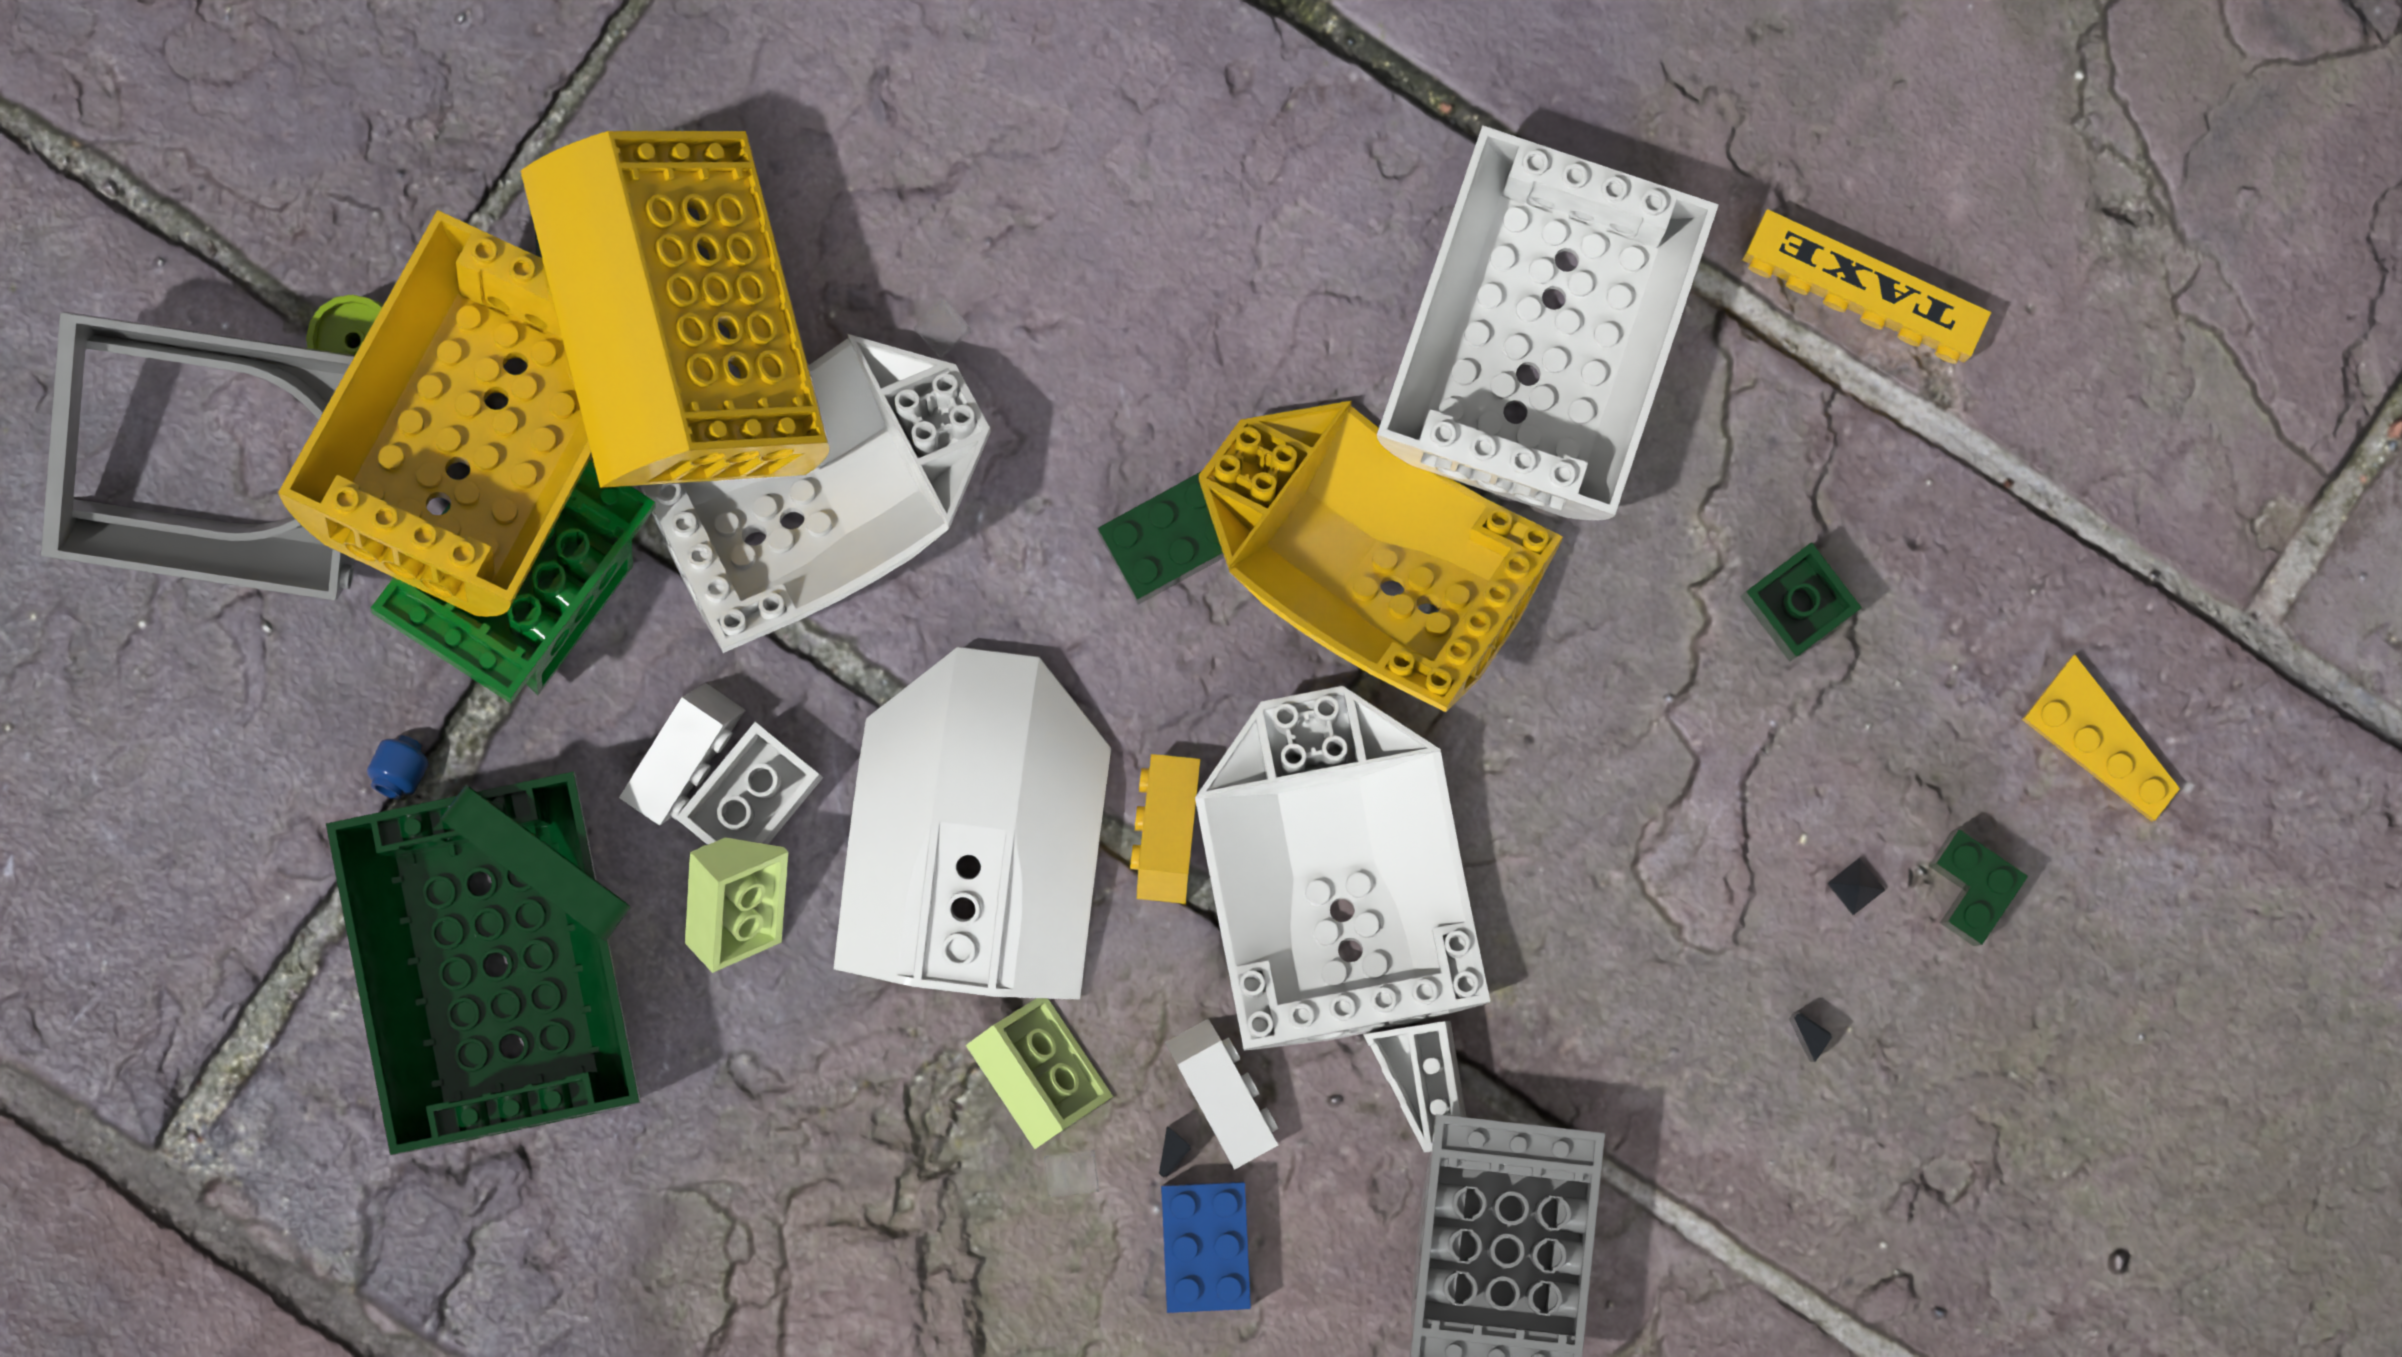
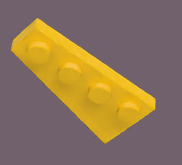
M2075 654L2068 659L2021 719L2151 822L2158 818L2180 790L2175 781Z

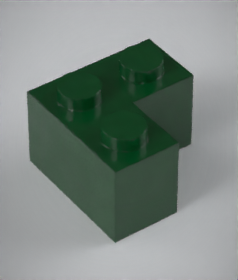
M1960 829L1952 831L1928 865L1962 889L1940 924L1972 946L1983 945L2028 878L2025 873Z

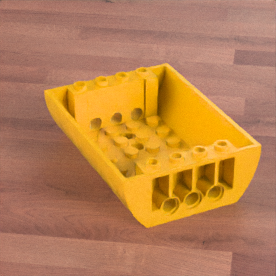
M606 131L561 147L520 170L600 488L800 476L808 474L826 459L829 453V443L746 131ZM687 208L697 210L700 220L694 219L689 214ZM697 243L708 250L710 260L705 259L699 253ZM718 322L728 328L730 339L720 333ZM728 361L739 369L740 379L732 375L728 368Z
M437 210L278 491L282 503L290 514L324 545L476 616H498L509 610L592 456L543 259ZM519 358L524 360L528 366L520 375H512L505 371V363L510 359ZM492 393H502L509 401L504 408L494 410L486 406L485 400ZM457 462L464 463L470 468V473L462 480L452 479L446 473L451 464ZM439 497L447 499L451 504L447 513L434 515L428 511L427 505L432 499Z

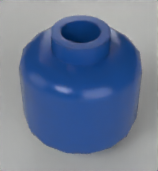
M400 735L398 740H382L367 768V775L372 780L371 787L380 794L396 800L400 799L401 796L414 794L429 764L426 756L420 751L422 745L418 741L404 735Z

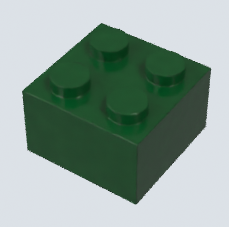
M1812 542L1740 596L1789 662L1862 608Z

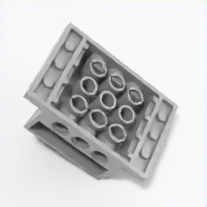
M1440 1114L1435 1115L1431 1156L1428 1157L1421 1201L1413 1276L1411 1310L1413 1331L1410 1357H1582L1605 1133Z

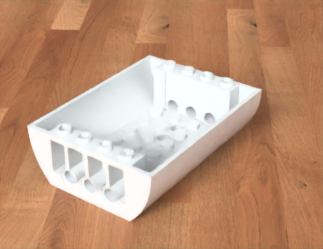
M1482 125L1377 433V439L1380 444L1390 453L1412 466L1566 518L1606 520L1614 517L1719 204ZM1563 251L1570 252L1577 259V267L1573 271H1562L1555 264V256ZM1550 289L1558 290L1563 294L1565 304L1560 309H1549L1543 304L1542 294ZM1523 365L1533 366L1539 373V381L1531 386L1521 384L1516 376L1517 369ZM1511 403L1522 405L1526 411V419L1519 424L1508 422L1503 414L1505 406Z

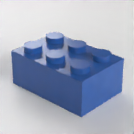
M1245 1182L1162 1185L1167 1313L1251 1309Z

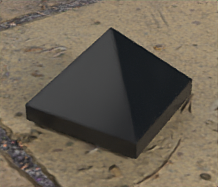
M1860 858L1827 883L1852 916L1885 891L1884 887Z

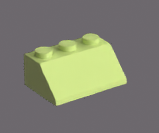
M725 837L690 852L685 944L712 973L782 943L788 851L784 847Z
M1048 998L1034 999L988 1028L966 1045L1034 1149L1113 1097Z

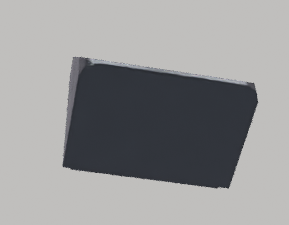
M1802 1013L1792 1014L1789 1020L1808 1060L1816 1062L1831 1040V1033Z
M1169 1126L1166 1128L1159 1174L1163 1178H1167L1191 1150V1145Z

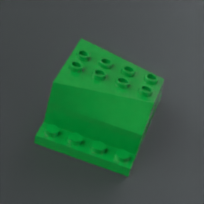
M589 460L507 612L498 616H476L393 577L371 606V613L510 704L525 684L539 695L632 569V539L656 508V502L632 486L600 488L594 462ZM450 503L448 504V506L445 508V510L442 512L441 515H443V514H445V513L448 512V510H449L450 507H451V504H450Z

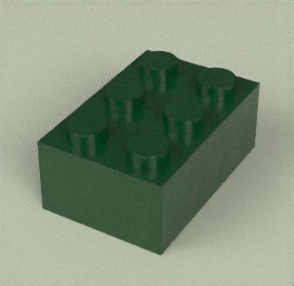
M1201 471L1097 528L1101 540L1137 605L1225 558L1199 482Z

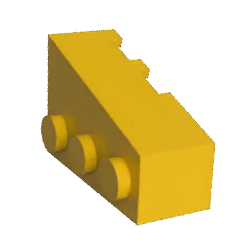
M1151 754L1150 767L1141 768L1139 792L1147 794L1145 806H1137L1135 831H1142L1141 845L1133 844L1130 865V869L1138 870L1136 899L1186 904L1200 759Z

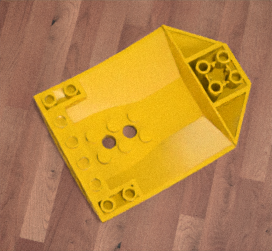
M1352 400L1241 419L1199 474V482L1229 572L1263 605L1334 654L1388 684L1447 712L1482 677L1520 621L1558 550L1563 536L1484 498L1453 479L1412 466L1399 459L1380 444L1377 439L1379 428L1351 406ZM1387 581H1395L1403 586L1404 592L1390 596L1382 591L1381 585ZM1431 604L1439 611L1426 614L1420 611L1418 606Z

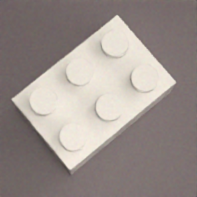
M754 722L677 815L676 819L707 845L725 837L769 844L823 777L759 724Z

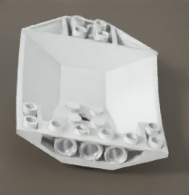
M848 334V339L808 365L829 443V453L826 459L814 470L800 476L640 485L643 494L656 502V508L652 512L655 522L698 611L723 653L799 621L842 600L911 560L949 530L991 433L987 421L956 364ZM790 512H798L804 516L803 524L796 529L783 527L781 520ZM754 532L766 535V539L759 545H749L744 542L745 538Z
M956 647L866 718L846 856L834 960L835 970L912 987L993 997L1080 1000L1111 746L1040 656ZM964 855L975 856L981 864L980 873L974 878H964L957 871V861L960 857ZM960 897L969 898L975 905V914L969 919L956 917L952 911L954 900Z
M1344 686L1261 701L1195 797L1244 1051L1322 1042L1406 1026L1490 1003L1457 841L1441 749ZM1345 899L1352 903L1355 912L1350 920L1338 922L1331 916L1330 907L1337 900ZM1346 941L1357 942L1362 948V956L1355 962L1344 961L1338 953L1342 943Z

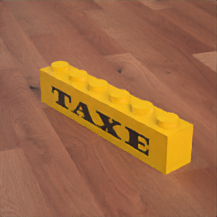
M1769 209L1763 214L1742 261L1750 264L1748 268L1752 272L1766 278H1771L1773 274L1786 280V287L1802 295H1808L1809 292H1812L1824 298L1823 304L1839 312H1845L1846 309L1861 315L1860 320L1864 324L1880 330L1884 326L1898 332L1897 337L1901 341L1919 347L1921 343L1936 350L1934 354L1938 358L1952 364H1957L1958 360L1965 363L1972 356L1991 314L1986 309Z

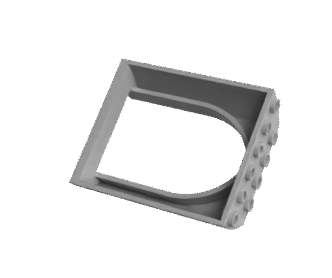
M60 312L41 556L334 601L337 600L343 589L351 588L355 559L321 543L293 516L262 524L228 523L74 499L86 349L250 374L265 379L292 394L318 420L355 355L72 312Z

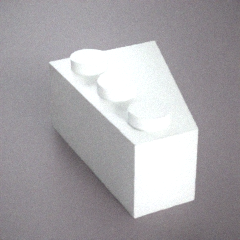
M707 683L683 696L619 798L659 826L670 818L677 820V815L690 801L686 796L694 785L699 786L711 769L710 761L716 753H719L725 747L732 736L731 731L746 710Z
M1206 1019L1165 1042L1234 1170L1278 1146L1272 1132L1279 1128L1268 1108L1266 1107L1259 1111L1253 1098L1259 1095V1092L1249 1073L1247 1072L1240 1076L1234 1063L1239 1061L1240 1057L1229 1037L1221 1041L1209 1019Z
M1451 1021L1363 1034L1368 1045L1371 1046L1386 1080L1389 1081L1399 1100L1400 1107L1423 1151H1432L1435 1115L1466 1117Z

